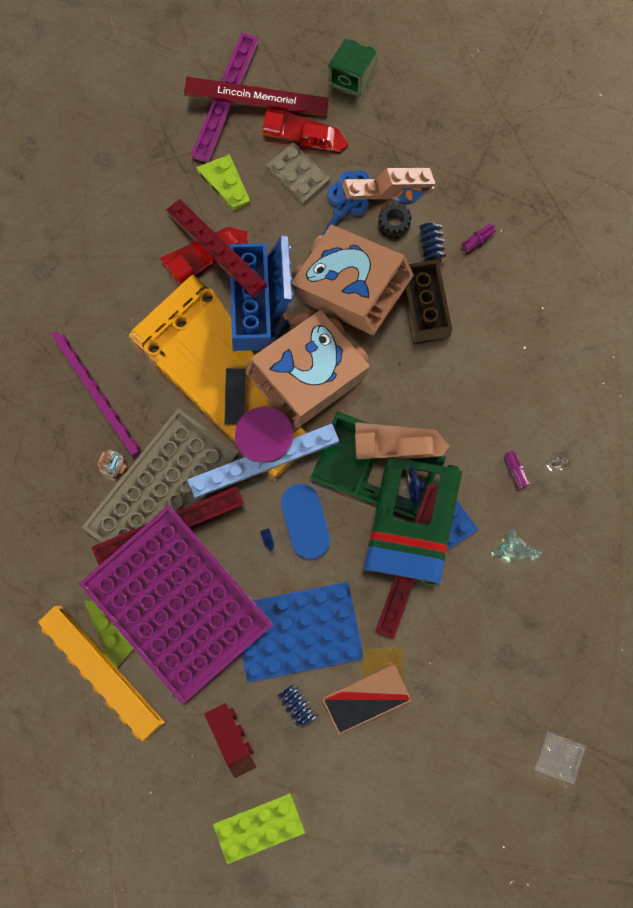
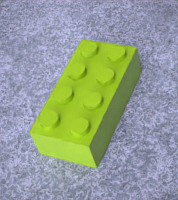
M291 794L213 824L227 864L305 833Z

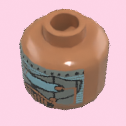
M108 450L106 453H102L97 466H99L101 473L115 478L118 474H123L127 464L124 463L125 457L123 455Z

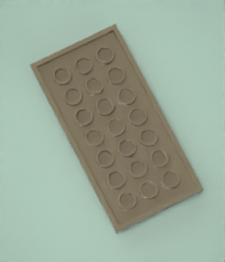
M178 408L85 522L82 529L99 542H103L149 523L168 505L174 511L199 502L206 495L195 499L188 479L233 462L239 453Z

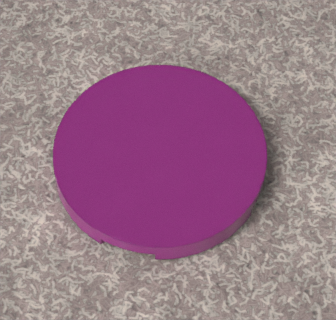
M258 407L245 413L237 423L235 429L237 447L241 454L250 461L261 463L275 462L285 456L292 446V424L284 413L275 408Z

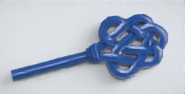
M345 171L340 176L338 183L332 184L329 187L327 198L335 207L332 214L333 217L322 235L326 233L331 224L336 226L338 221L345 218L348 213L353 216H362L366 213L369 199L347 200L346 195L343 196L344 189L342 186V182L345 179H370L366 171Z

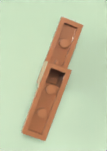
M386 168L376 179H345L342 182L347 200L392 199L402 188H432L435 185L430 168Z

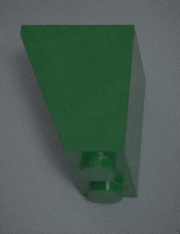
M344 39L328 64V83L361 96L377 62L378 51L372 47L360 45L354 40Z

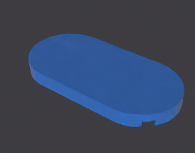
M295 484L284 492L281 500L291 544L294 551L301 557L308 560L317 559L324 555L330 544V535L317 492L311 486Z

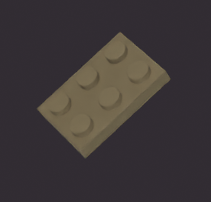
M294 143L290 144L267 164V169L303 204L330 182V178Z

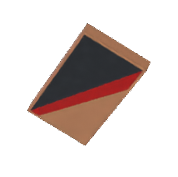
M395 663L322 697L339 735L412 701Z

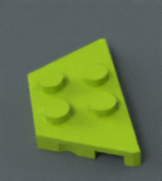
M84 601L107 659L118 669L119 665L131 654L134 648L94 601Z

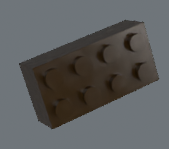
M439 259L409 264L414 276L404 289L413 341L421 342L451 337L453 329Z

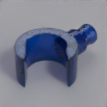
M270 529L261 530L260 534L265 547L272 550L274 548V541Z

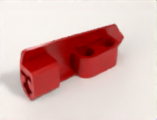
M268 108V111H266L262 136L299 141L301 145L338 152L349 146L340 129L283 110Z
M228 226L215 232L228 246L229 244L248 243V231ZM196 241L160 258L179 285L209 265L218 264Z

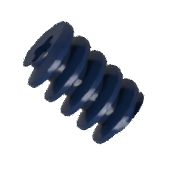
M435 223L420 225L424 261L439 259L440 262L442 258L447 256L446 253L441 252L445 250V246L441 245L444 243V239H440L443 236V232H438L442 229V225Z
M293 685L279 693L276 698H284L281 705H288L285 712H293L289 718L291 720L297 718L294 725H301V728L315 720L318 714H310L314 708H306L309 701H302L305 694L298 695L300 687L293 688Z

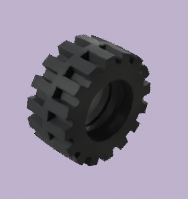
M392 202L391 205L389 203L386 204V207H383L379 213V229H381L383 234L386 233L387 237L391 235L392 238H395V236L399 238L410 229L412 218L410 210L406 209L407 206L405 205L401 206L399 202L397 205H395V202ZM391 215H398L402 218L403 222L400 225L394 226L388 223L387 218Z

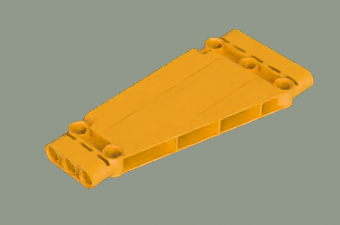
M192 275L130 332L129 337L188 398L236 443V426H225L226 368L245 369L246 373L250 359L254 354L251 350L233 351L231 317L214 290L209 289L195 275ZM207 297L213 298V300L210 302L204 301V299ZM180 322L186 323L184 327L177 326ZM153 347L159 348L155 353L150 352ZM245 374L244 414L258 407L274 408ZM299 427L293 431V438L304 435L306 432ZM295 460L270 469L268 472L274 478H277Z

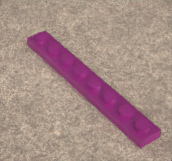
M241 32L221 82L241 84L258 44V37ZM213 100L191 152V158L206 163L209 162L233 103Z
M56 330L51 334L54 341L135 460L140 456L138 450L141 448L135 439L130 440L128 434H130L125 424L120 425L118 422L119 415L115 409L110 410L108 407L109 400L104 393L100 395L97 390L100 387L94 378L90 380L87 374L90 372L85 364H79L77 360L80 357L75 349L70 350L67 346L70 344L64 334L60 335Z

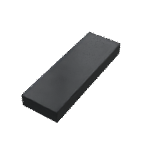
M226 368L225 426H237V423L244 415L245 369Z

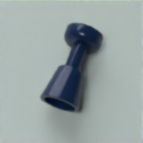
M281 317L273 319L270 328L271 344L282 337L290 327L287 320Z

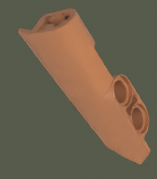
M355 423L357 459L443 456L450 447L437 430Z

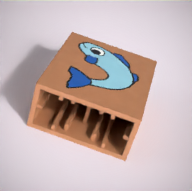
M331 224L324 235H319L314 240L311 249L312 253L305 263L298 265L294 269L291 286L301 303L316 310H322L327 315L374 335L414 275L405 255Z
M322 310L251 357L245 373L269 403L288 417L293 431L361 383L370 367L366 352L358 345L352 346L344 337L345 332L341 323L334 317L328 318Z

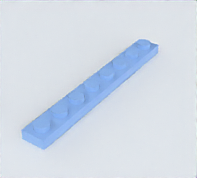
M330 424L293 438L290 450L285 456L275 462H253L244 457L190 478L188 483L196 499L337 444L339 439L333 425Z

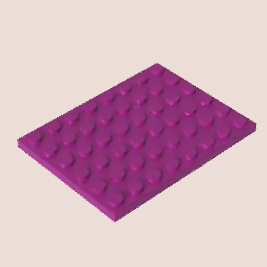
M170 505L79 583L182 705L273 625Z

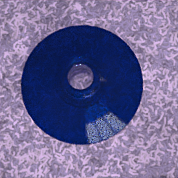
M410 468L408 469L409 493L413 506H417L420 492H424V482L419 480L414 469Z

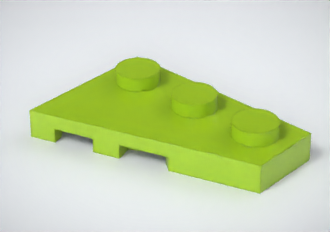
M230 154L196 167L197 172L217 190L219 195L233 210L251 204Z

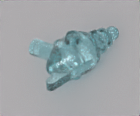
M508 530V541L502 543L499 549L492 550L494 555L512 559H523L525 556L528 558L530 556L532 558L534 556L540 558L542 556L540 551L536 552V549L528 548L521 538H516L515 530Z

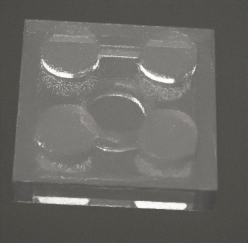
M546 732L534 771L574 785L586 745Z

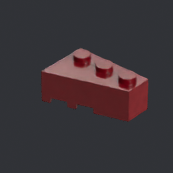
M224 703L205 712L204 715L234 778L257 768L251 756L254 752L249 742L245 743L243 739L246 736L241 724L237 726L235 719L238 717L233 707L229 709L227 704Z

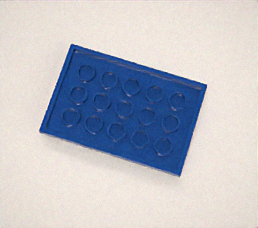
M349 582L253 600L273 625L242 652L247 683L364 660Z

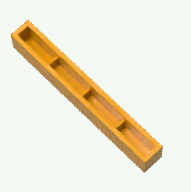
M54 606L38 621L41 631L54 640V646L67 655L66 659L73 666L76 665L80 670L79 674L85 680H89L92 683L93 690L106 699V705L119 714L118 718L125 725H129L135 738L142 741L147 740L165 723L62 606Z

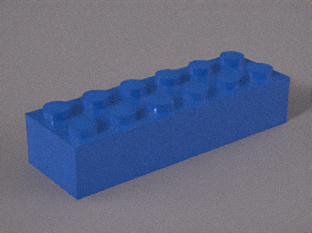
M267 243L229 244V247L268 286ZM230 276L233 351L263 350L271 344L269 286L252 298Z

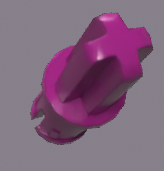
M491 223L480 231H475L470 238L461 243L462 247L466 252H470L495 233L496 228Z
M515 451L507 452L504 456L511 470L509 473L513 475L518 489L530 485L523 471L524 466H521Z

